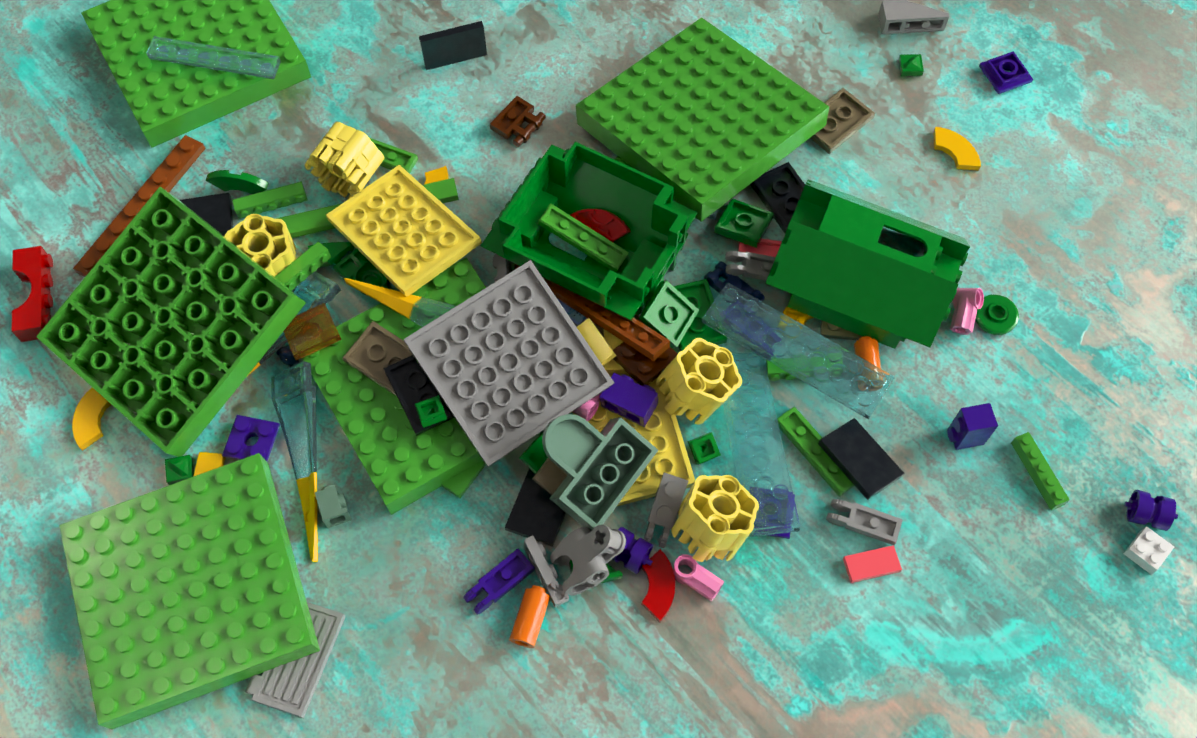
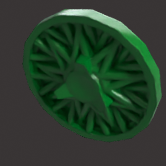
M987 295L984 297L982 308L977 309L975 321L985 332L993 335H1004L1016 327L1019 313L1015 304L1007 297Z

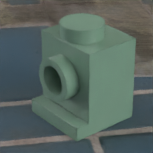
M335 485L325 486L321 491L315 492L320 514L327 528L352 520L347 510L348 506L343 493H338Z

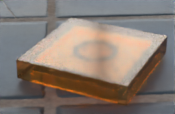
M325 302L296 315L283 331L296 360L342 340Z

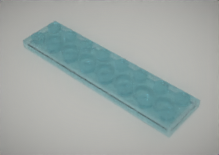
M728 282L702 317V323L867 419L870 418L895 378L893 375Z
M763 351L732 354L738 373L742 378V384L723 403L737 480L750 495L756 498L759 504L756 519L753 523L754 528L748 537L798 532L800 530V523Z

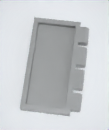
M307 602L320 651L264 671L262 676H252L245 690L246 693L253 695L252 701L303 719L346 617L343 613Z

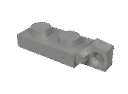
M533 535L526 538L524 550L535 567V572L543 588L547 590L554 607L568 602L569 595L564 593L563 585L558 584V581H556L558 575L553 564L548 565L544 558L547 554L541 541L536 542Z

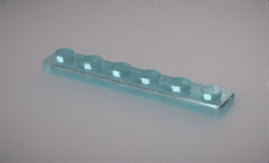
M157 36L153 37L146 52L149 59L275 79L281 63L279 56Z

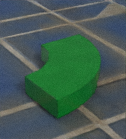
M229 170L211 172L207 174L205 180L225 192L239 190L249 194L263 192L267 190L269 184L257 176L244 172L241 175L231 174Z

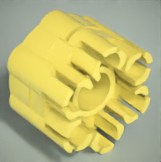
M335 122L310 154L309 159L304 165L307 170H310L312 166L314 167L310 173L315 177H319L318 181L324 189L329 192L331 190L334 193L338 191L344 198L350 193L348 199L362 191L383 162L384 155L364 132L344 125L341 122Z
M250 214L234 228L228 230L224 236L274 277L296 260L295 250L297 249L286 223L281 219Z
M702 338L694 339L683 351H680L656 379V385H660L666 380L659 388L663 394L667 395L664 398V404H667L665 406L666 411L671 415L675 413L676 416H681L685 413L686 418L690 421L700 414L694 423L697 425L704 423L742 384V378L738 373L732 353L728 349L707 342Z
M701 475L696 478L680 505L678 519L671 529L672 535L676 538L680 531L684 530L678 541L683 544L691 541L688 550L690 554L695 552L692 558L696 561H707L713 555L717 559L723 560L725 557L726 561H729L734 557L754 528L753 523L756 519V512L759 509L758 501L731 475Z

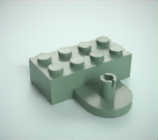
M566 414L558 416L546 426L542 437V444L547 457L563 470L567 477L550 497V500L582 527H588L592 531L594 527L605 523L658 452V449L621 417L610 419L603 430L599 432L588 421L578 415Z

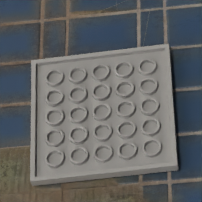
M531 260L404 339L405 344L487 467L544 431L549 422L554 418L570 414L614 384L612 378Z

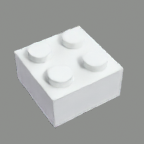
M1146 526L1138 533L1123 554L1149 574H1153L1159 569L1174 546Z

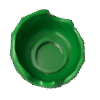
M366 261L357 268L354 275V280L384 288H387L390 283L370 261Z

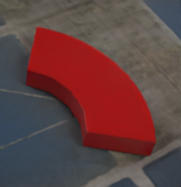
M592 208L570 214V216L611 242H615L631 232L622 219L606 210Z
M661 549L650 558L653 561L651 566L648 564L642 565V570L648 579L649 588L641 605L659 623L669 612L675 594L673 568Z

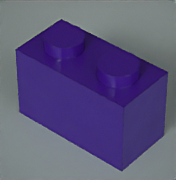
M613 373L611 378L614 384L600 395L601 407L645 427L658 405V393L648 385L642 386L635 383L627 375L622 374L620 376Z
M986 403L964 407L959 410L947 430L950 442L954 443L956 450L981 446L987 442L998 427L991 404Z

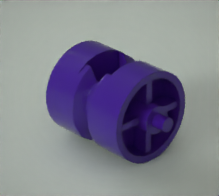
M1135 490L1129 502L1125 501L1124 506L1127 507L1126 517L1128 522L1145 525L1149 522L1155 529L1168 531L1174 519H1178L1176 501L1172 498L1164 496L1152 498L1149 492Z
M620 527L618 530L624 533L626 545L624 550L612 560L616 563L624 562L626 569L638 574L642 569V565L648 564L651 566L653 561L649 559V555L653 549V544L642 538L636 540L634 533L624 527Z

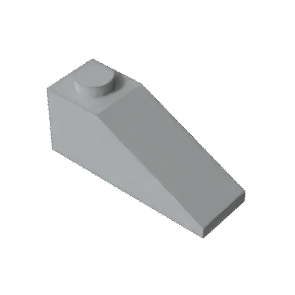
M883 0L878 17L882 34L944 31L949 19V13L907 0Z

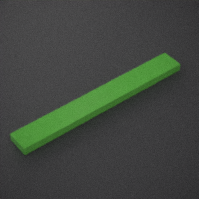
M454 178L423 185L443 204L459 200ZM341 204L276 219H281L286 223L292 238L334 229L335 227L328 221L326 214Z

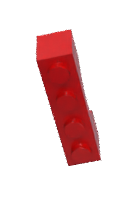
M42 246L13 250L12 270L22 282L31 284V293L28 299L21 306L12 310V332L21 342L39 340L36 336L52 318L53 298L50 294V288L53 287V279L50 274V268L53 267V259Z

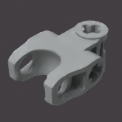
M598 525L592 531L588 527H581L571 532L552 552L550 559L552 564H557L561 567L568 565L570 560L573 562V571L562 586L565 594L573 596L596 587L609 576L606 563L620 554L626 545V538L622 531L610 529L605 525Z

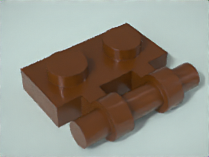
M516 96L490 123V129L507 140L512 135L517 136L513 140V144L516 147H520L522 143H526L530 139V135L535 130H538L543 125L542 122L546 119V115L543 112H539L536 116L533 115L534 106ZM524 122L529 123L524 129L520 127Z

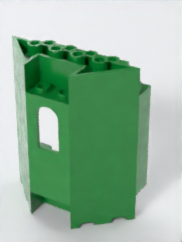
M574 142L572 147L566 150L551 144L544 156L536 161L535 167L531 168L528 175L524 178L523 184L519 185L511 200L507 202L505 208L500 212L499 217L495 219L492 224V230L480 246L519 266L531 260L542 277L631 320L635 314L639 315L643 312L668 269L674 271L676 257L679 251L683 249L688 237L687 230L695 220L698 212L673 201L674 187L580 143ZM553 204L569 215L584 209H602L622 219L631 232L613 242L629 252L618 271L614 272L588 255L585 260H582L553 246L549 242L551 232L538 224L539 219L548 206Z
M808 179L765 284L792 294L787 307L863 337L869 336L877 340L878 343L895 349L900 341L904 342L905 339H909L930 348L942 321H946L950 314L951 308H949V305L956 295L958 282L963 272L959 268L964 265L967 259L970 245L963 237ZM883 227L921 241L925 245L923 255L915 257L877 243Z

